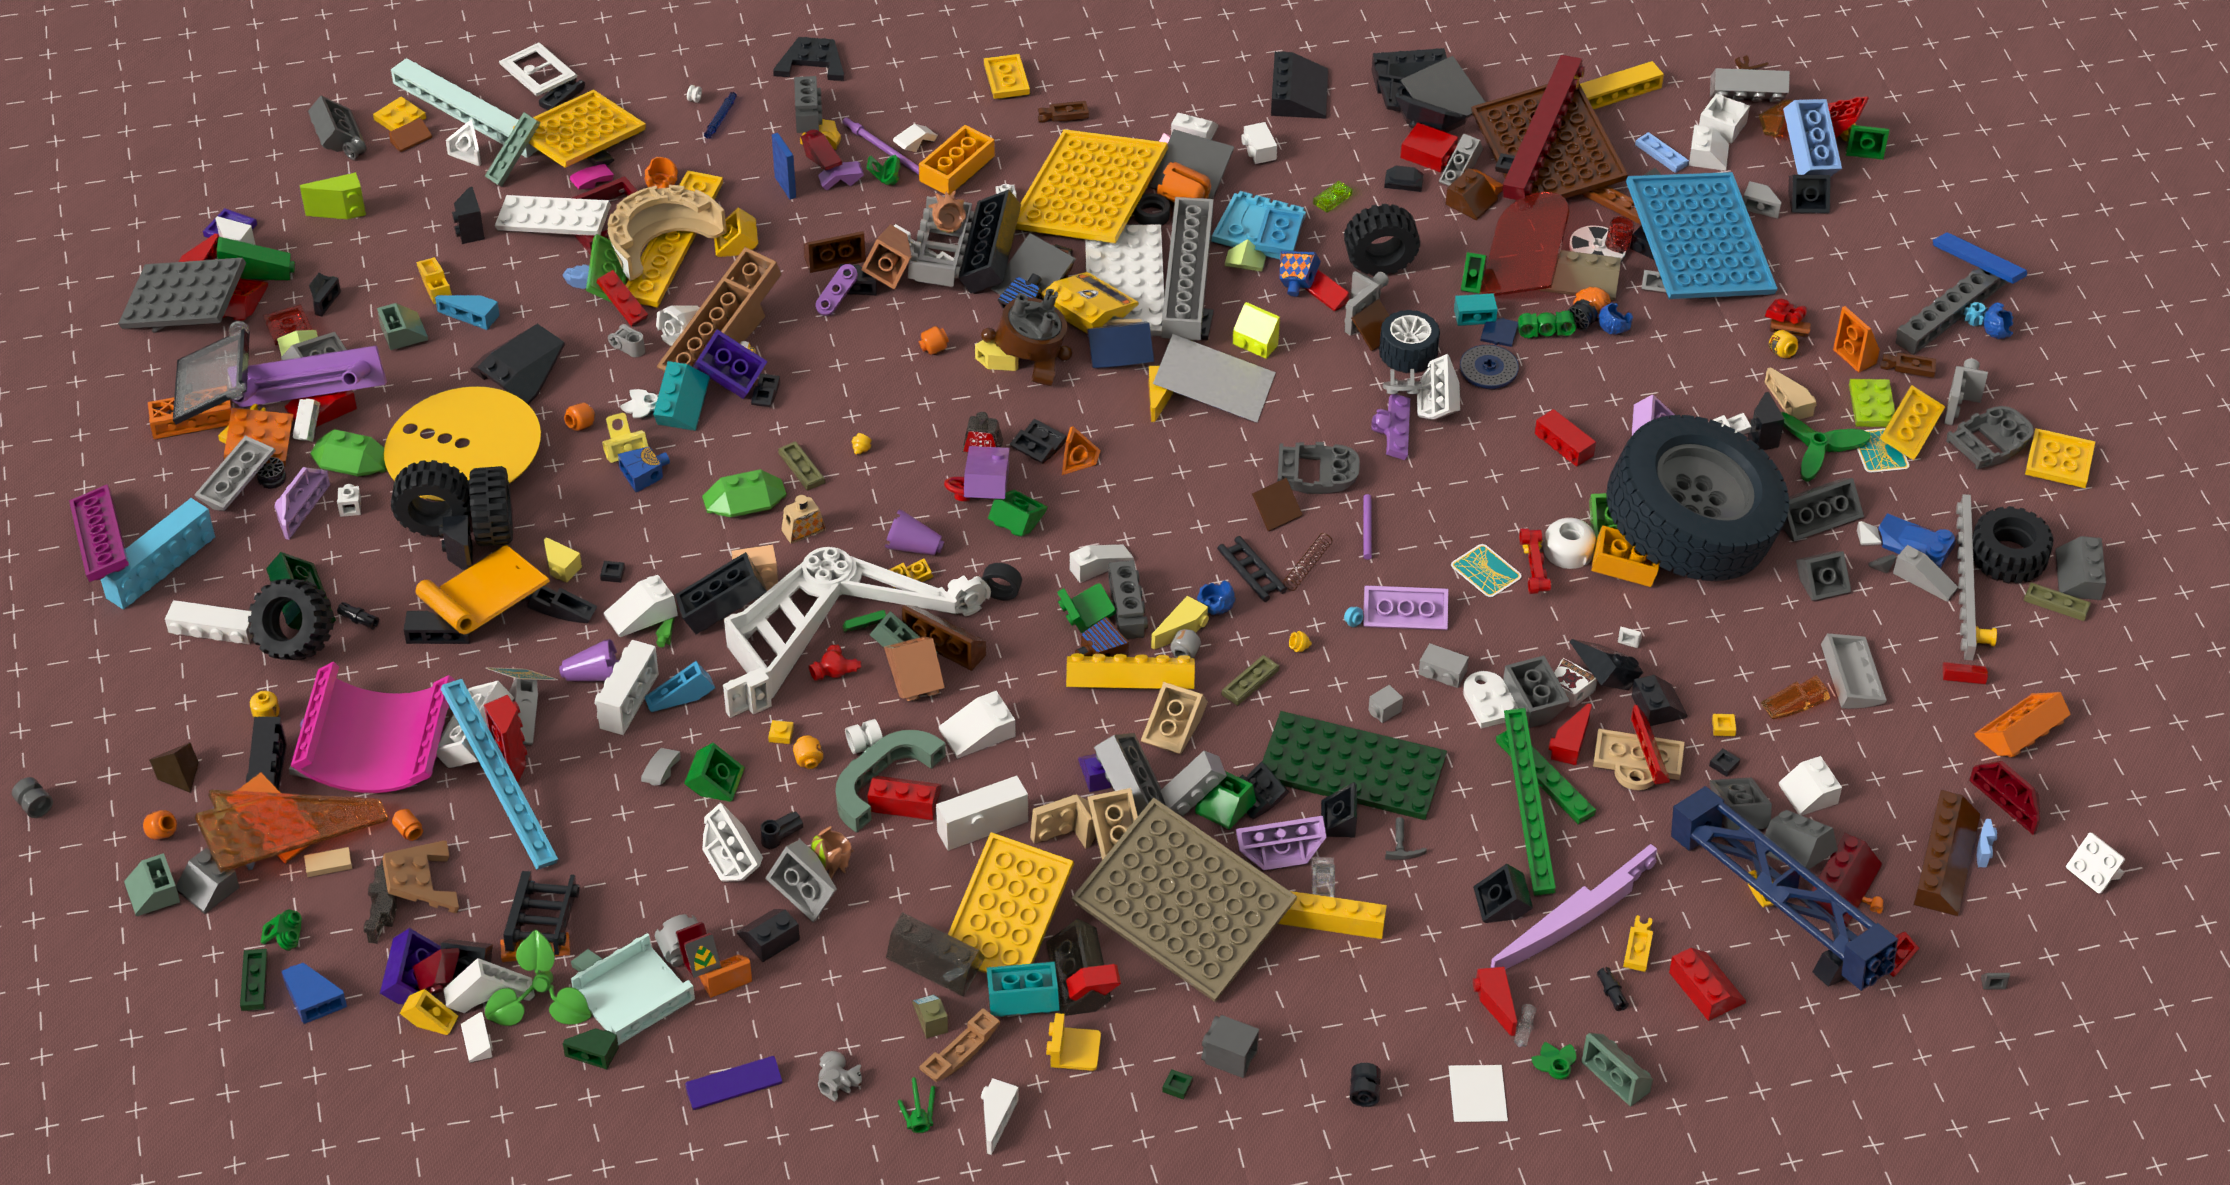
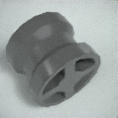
M357 136L353 137L351 142L343 144L344 153L351 160H355L359 154H363L367 150L365 143Z

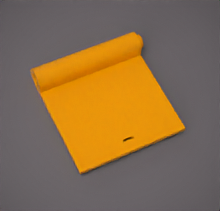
M504 545L440 587L431 580H422L416 586V595L459 633L468 634L543 587L550 580L508 545Z

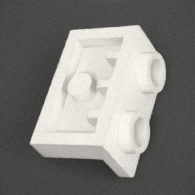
M300 399L293 432L294 439L313 442L320 402L312 399Z

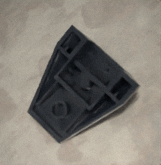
M537 323L483 355L470 370L483 380L488 377L507 392L519 397L529 405L542 389L565 346V342Z

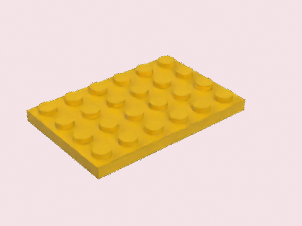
M591 90L533 117L540 122V125L529 141V144L566 168L644 131L646 123L597 91Z
M991 832L941 949L940 957L986 974V967L1033 964L1074 862Z

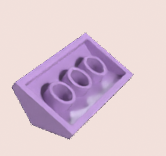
M1365 586L1363 627L1447 630L1448 589Z

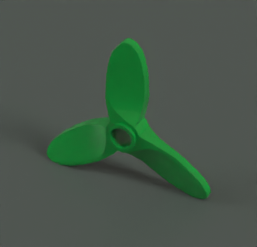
M1781 412L1785 419L1783 426L1802 440L1808 447L1801 463L1800 472L1801 478L1805 482L1811 481L1816 477L1822 467L1826 451L1842 452L1866 445L1871 437L1870 433L1861 429H1837L1826 433L1817 432L1792 415Z

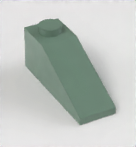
M891 611L870 633V636L883 647L920 638Z

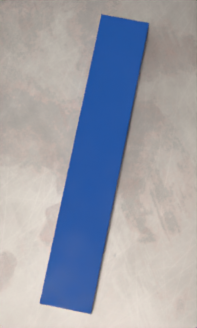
M1948 232L1933 239V246L2012 284L2027 276L2026 269Z

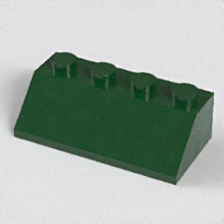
M280 552L266 568L271 582L282 579L304 580L317 585L318 589L324 591L315 565L312 562ZM291 600L284 606L282 612L286 624L292 629L300 630L303 619L299 605L294 600ZM335 616L331 618V623L336 621Z

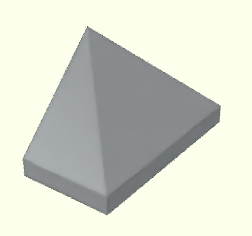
M1644 270L1641 289L1666 292L1660 273Z

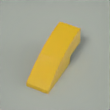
M435 257L416 262L433 304H436L435 297L437 295H452L450 285L445 279L444 271Z

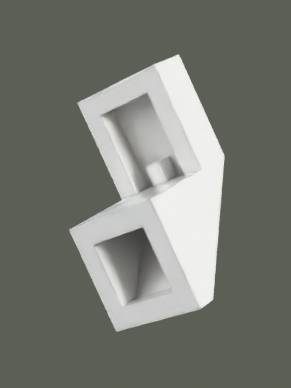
M913 124L894 137L893 141L904 150L917 152L923 139L934 142L938 135L926 126Z

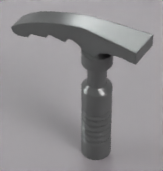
M1402 817L1396 818V851H1386L1385 859L1402 860L1425 854L1426 848L1408 852L1404 851V819Z

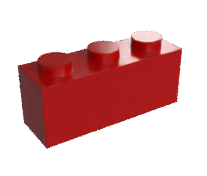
M1552 409L1536 420L1535 434L1537 437L1545 441L1552 449L1559 452L1575 466L1581 465L1594 456L1596 441L1556 410Z

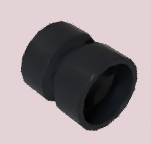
M1371 1063L1354 1065L1351 1069L1350 1101L1361 1107L1376 1105L1380 1100V1068Z

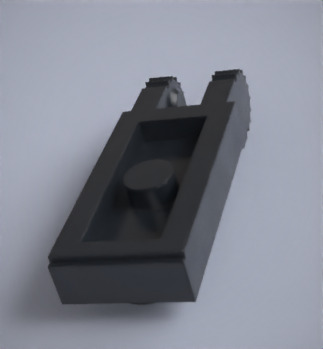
M575 78L550 90L539 99V106L550 110L567 102L577 93L579 94L583 91L585 82L582 80L576 82L577 79Z

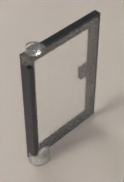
M241 321L232 323L229 327V336L177 360L173 422L176 425L230 399L238 400L242 397L243 393L247 392L250 331L246 323Z

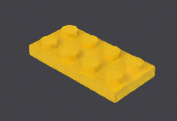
M1911 385L1879 439L1914 460L1945 406Z

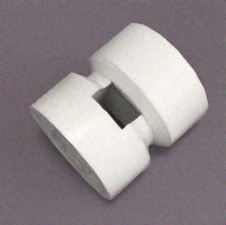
M875 719L863 722L861 727L857 724L845 728L846 739L853 754L865 751L867 747H871L883 738L879 724Z

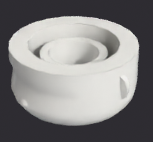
M1559 519L1553 522L1545 533L1544 554L1551 563L1561 568L1577 569L1583 567L1593 559L1596 545L1595 532L1591 526L1580 519Z

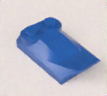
M1888 513L1878 528L1882 536L1883 548L1900 554L1909 545L1926 554L1940 569L1956 544L1954 534L1949 530L1940 529L1933 531Z

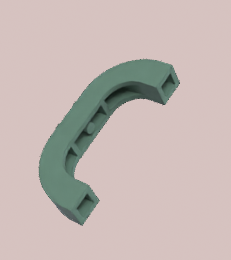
M902 730L888 734L871 747L866 748L862 755L852 760L849 766L843 770L836 783L837 811L842 821L857 833L872 820L871 806L861 800L857 793L872 778L899 759H916L929 768H933L946 756L945 742L935 735L924 731Z

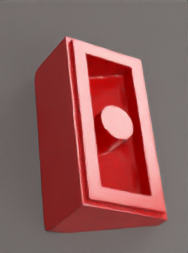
M1943 662V680L1986 684L1988 671L1986 666Z
M1905 931L1895 936L1898 938L1895 968L1890 973L1893 977L1899 973L1919 950V947Z

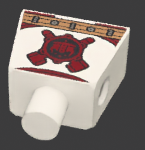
M1565 658L1561 660L1554 674L1570 700L1568 706L1575 707L1596 690L1597 679L1592 673Z

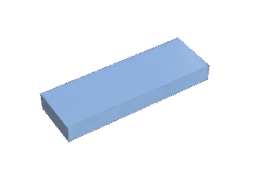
M1649 132L1635 141L1637 147L1674 173L1688 166V159Z

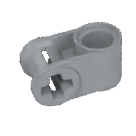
M626 324L620 325L619 330L608 335V341L612 347L627 353L631 357H640L645 353L643 334Z

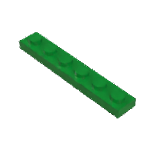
M1507 731L1496 736V743L1511 757ZM1532 746L1538 785L1578 825L1593 817L1596 809Z

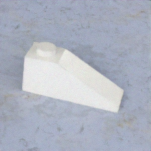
M1123 544L1088 545L1070 553V571L1082 583L1107 572L1109 562L1134 560V557Z
M993 1078L989 1086L984 1087L981 1099L984 1100L987 1154L992 1155L1019 1101L1017 1086Z

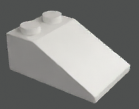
M655 575L639 581L604 612V616L618 636L623 637L678 616L674 595L660 576Z
M997 691L976 698L939 726L940 732L957 759L1016 737L1015 719Z

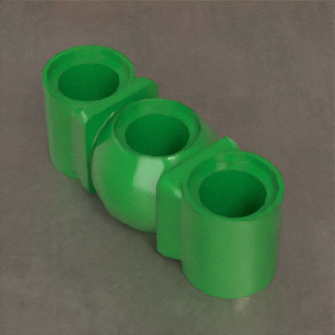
M1566 310L1556 312V316L1549 312L1541 313L1538 316L1536 313H1524L1518 318L1519 333L1524 338L1538 337V333L1541 336L1548 337L1556 332L1557 336L1561 334L1569 336L1576 330L1574 314Z

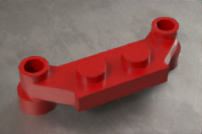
M1522 528L1519 530L1520 545H1528V560L1531 577L1528 578L1529 594H1538L1541 591H1551V581L1547 579V571L1542 567L1544 555L1543 552H1540L1538 542H1542V531Z

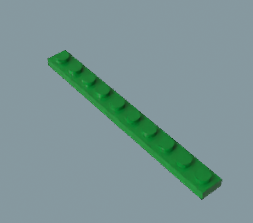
M1525 708L1504 710L1533 895L1556 893L1526 710Z

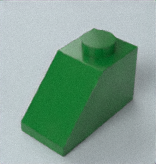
M1467 252L1461 291L1480 293L1487 259L1486 255Z

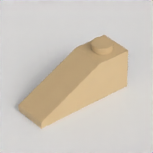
M1767 368L1765 384L1783 410L1799 420L1813 416L1816 407L1815 397L1805 387L1773 368Z

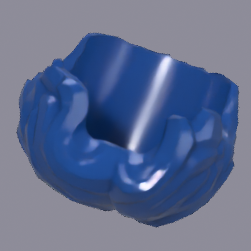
M1998 302L1994 303L1985 312L1983 323L1988 335L2002 339L2013 335V332L2009 331L2010 326L2013 325V316L2011 311L2004 310L2002 308L2004 305Z
M1610 303L1600 310L1599 324L1608 334L1617 335L1627 332L1632 325V313L1628 312L1625 316L1616 309L1617 303Z
M1224 580L1221 585L1210 583L1200 587L1197 600L1208 606L1209 614L1220 615L1228 612L1233 607L1236 597L1230 583Z

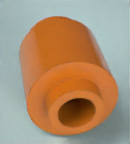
M409 809L399 810L394 814L392 824L405 839L414 841L422 835V824Z

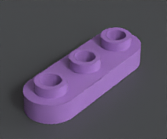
M845 264L841 266L817 299L816 309L820 315L829 316L833 314L856 282L858 273L853 265ZM846 271L851 272L849 276L844 275ZM838 286L840 290L838 292H834L833 288ZM824 302L829 303L828 307L826 308L822 307V304Z

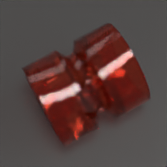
M1624 216L1613 217L1610 221L1605 240L1606 247L1614 252L1627 251L1635 227L1634 222Z

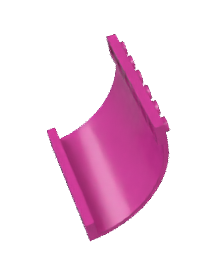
M331 662L318 669L291 767L319 783L341 790L361 793L397 791L431 777L442 729L445 724L446 713L449 708L441 687L443 684L455 681V679L448 675L434 682L431 688L417 692L400 694L381 693L358 688L337 679L339 666L335 662Z

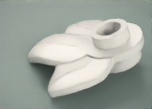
M633 389L629 390L632 400L620 405L624 412L633 413V418H642L647 416L650 411L655 410L658 397L656 394L648 393L646 390Z

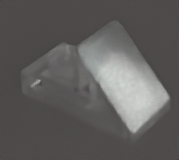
M1311 857L1312 894L1327 897L1335 896V865L1333 858Z

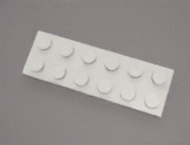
M506 195L495 227L497 230L595 236L596 234H601L611 204L609 200Z

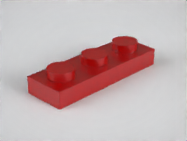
M614 270L597 279L596 283L631 327L647 318L648 313Z

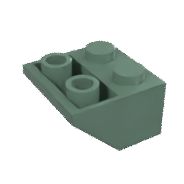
M397 303L377 308L380 326L390 350L428 340L418 312Z
M164 853L142 860L124 881L136 917L180 902Z

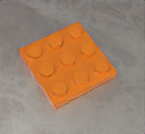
M232 408L224 450V460L246 435L273 447L276 451L271 457L280 459L284 466H286L293 414Z

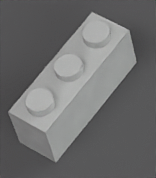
M1203 751L1160 791L1166 806L1175 813L1184 816L1227 775L1219 756Z

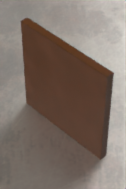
M1747 55L1743 57L1744 63L1740 61V57L1735 59L1739 69L1758 70L1769 65L1766 62L1749 67V57Z
M1377 299L1351 318L1371 351L1380 346L1381 326L1385 319L1389 317L1380 299Z
M1287 478L1252 493L1268 531L1303 515Z

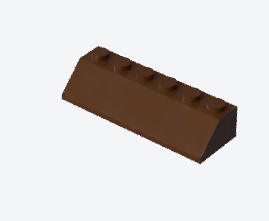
M1944 790L1940 791L1914 900L1915 906L1954 916L1959 914L1980 819V813L1963 795Z

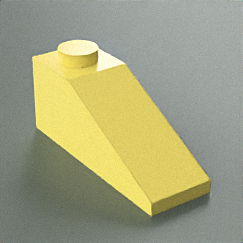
M1186 596L1152 633L1151 648L1156 650L1170 644L1179 630L1188 629L1196 633L1201 627H1205L1209 620L1208 606Z

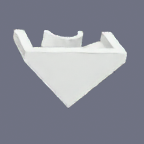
M471 119L446 140L447 152L450 156L480 166V153Z

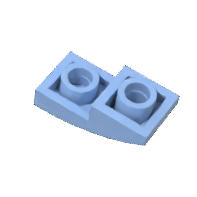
M1986 819L1978 841L1976 854L1978 868L1987 867L1989 858L1993 856L1992 845L1997 840V830L1995 827L1993 828L1991 819Z

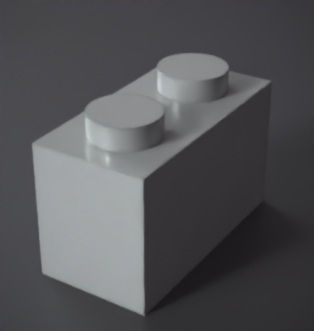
M1429 643L1420 659L1418 674L1458 688L1467 672L1469 657Z

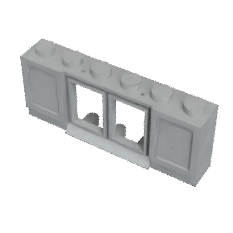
M927 196L926 208H924L917 241L914 244V253L912 252L911 261H909L908 278L915 279L918 282L953 287L955 279L959 278L960 267L962 266L975 211H972V203L964 202L965 221L962 222L961 227L954 233H946L937 228L933 221V208H929V205L938 202L937 198ZM932 232L958 236V245L928 241L929 234ZM931 248L955 252L954 260L925 257V249Z

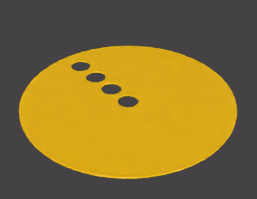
M489 387L451 389L424 399L398 419L386 439L384 447L385 465L394 482L396 476L403 468H408V465L414 462L418 464L422 460H426V462L437 460L438 463H449V466H455L460 470V473L463 472L467 480H470L469 474L474 468L503 466L507 469L508 480L511 483L527 469L536 456L541 440L540 424L531 407L525 401L509 392ZM409 424H415L418 427L412 434L404 433L403 428ZM426 429L435 431L434 436L428 439L422 438L420 434ZM442 434L452 435V440L443 444L438 442V437ZM465 438L470 441L469 445L465 448H457L455 446L459 439ZM432 495L419 496L420 498L432 501H445Z

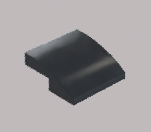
M1033 419L1025 431L1022 429L1010 443V446L1036 461L1044 463L1064 445L1067 437L1046 424Z
M1262 761L1247 776L1242 774L1239 777L1253 784L1256 803L1247 811V814L1253 820L1273 808L1290 793Z

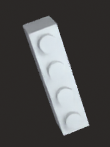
M173 600L165 617L168 633L176 635L180 634L250 644L253 637L249 632L251 622H248V616H251V611Z

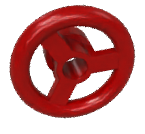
M950 477L944 481L945 488L955 493L954 498L956 500L970 501V497H964V477Z

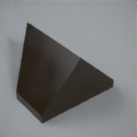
M191 742L149 759L157 780L191 793L199 763Z

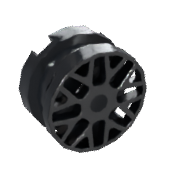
M1585 299L1577 300L1567 310L1574 314L1575 325L1578 330H1586L1598 317L1596 308L1594 306L1591 307L1589 305L1590 302Z
M270 457L268 459L270 463H265L256 473L258 483L268 489L277 488L286 480L283 462L278 458Z

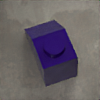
M1096 754L1078 757L1089 792L1111 788V783L1107 780L1106 772L1102 764L1097 760Z

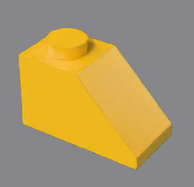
M425 989L409 995L400 1012L403 1017L416 1027L444 1035L450 1033L458 1018L457 1014Z

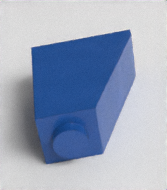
M305 963L291 966L282 971L285 986L303 1024L347 1007L343 990Z

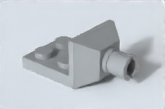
M1357 271L1353 272L1351 299L1346 304V318L1344 321L1347 334L1352 335L1358 330L1351 318L1377 299H1380L1381 289L1389 283L1385 273L1378 272L1371 278L1366 274Z
M1967 359L1964 362V366H1956L1944 424L1952 425L1954 418H1958L1960 406H1957V404H1962V400L1981 403L1988 372L1979 370L1980 364L1975 359Z

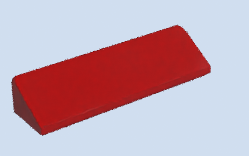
M1320 270L1317 271L1312 286L1304 288L1333 311L1340 309L1349 301V292Z
M1634 705L1631 721L1655 785L1669 783L1670 779L1647 716L1638 705Z

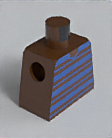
M1105 617L1082 633L1081 648L1075 650V654L1079 653L1084 656L1104 654L1105 657H1114L1116 654L1128 656L1129 642L1110 620Z

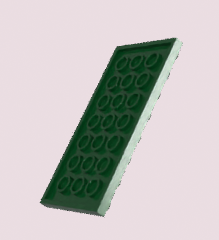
M1280 711L1262 762L1269 767L1286 787L1328 797L1355 782L1357 784V804L1426 820L1447 751Z

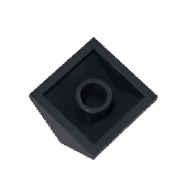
M1355 782L1321 800V816H1323L1326 837L1355 838L1357 824V784Z

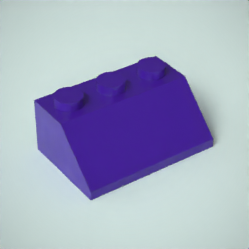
M717 329L693 368L709 375L712 380L744 399L768 361Z
M411 928L394 937L380 994L397 1004H405L409 995L420 991L413 966L439 951L441 946Z

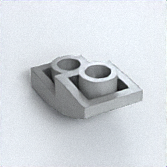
M660 748L646 766L641 781L654 786L663 784L671 776V767L681 759L680 751Z

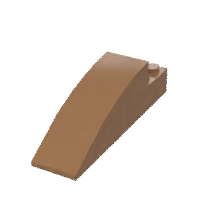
M745 247L657 365V368L665 372L668 361L688 364L693 367L717 329L738 343L745 341L765 318L760 303L782 275L777 262Z

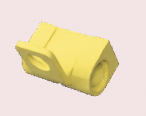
M625 413L615 414L606 418L611 439L602 443L608 461L611 463L619 461L618 454L648 447L645 432L640 430L630 433ZM615 419L623 421V427L620 430H615L612 427Z

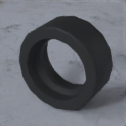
M1150 193L1142 195L1134 209L1135 220L1140 225H1165L1170 217L1169 201L1160 194ZM1154 207L1162 211L1159 213L1150 214L1142 210L1145 208Z
M1005 563L989 564L982 576V579L991 589L990 597L993 599L1008 601L1018 595L1022 577L1019 571L1011 565ZM992 578L1004 579L1011 585L998 584Z

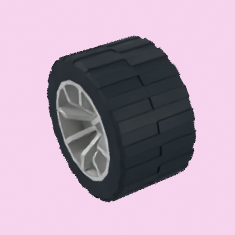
M1402 310L1392 313L1381 326L1379 354L1382 361L1388 367L1403 373H1410V369H1414V373L1429 368V362L1438 356L1440 338L1438 323L1428 314L1420 311Z

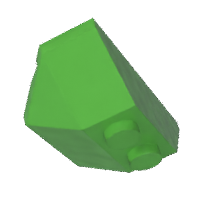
M334 429L318 439L310 453L319 468L353 476H364L387 471L384 461V447L372 437Z
M760 469L721 477L702 498L707 513L735 517L773 508L781 499L786 497V491L782 479Z

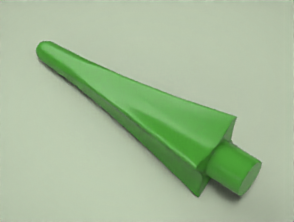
M675 617L665 620L656 631L658 647L663 648L665 644L671 645Z

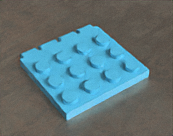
M1239 191L1238 194L1234 193L1212 234L1211 241L1235 247L1248 239L1256 245L1267 207L1303 212L1304 219L1306 217L1305 208L1293 204L1288 207V203L1273 200L1271 203L1270 198L1258 195L1253 198V194ZM1261 251L1265 256L1280 259V254Z

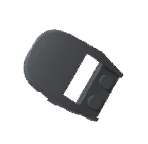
M1996 406L1987 409L1984 414L1979 415L1976 413L1967 422L1963 421L1960 423L1957 431L1954 433L1949 431L1947 433L1946 442L1952 443L1976 465V469L2002 464L2025 448L2033 435V426L2017 410L2006 406ZM1979 430L2003 453L1992 452L1972 433Z
M1304 442L1296 443L1295 447H1283L1284 443L1279 444L1277 482L1287 478L1292 490L1306 494L1339 492L1349 488L1359 475L1360 459L1356 451L1350 447L1335 444L1333 447L1324 446V442H1316L1315 445H1304ZM1299 458L1320 460L1319 481H1314L1313 484L1303 482V479H1298Z

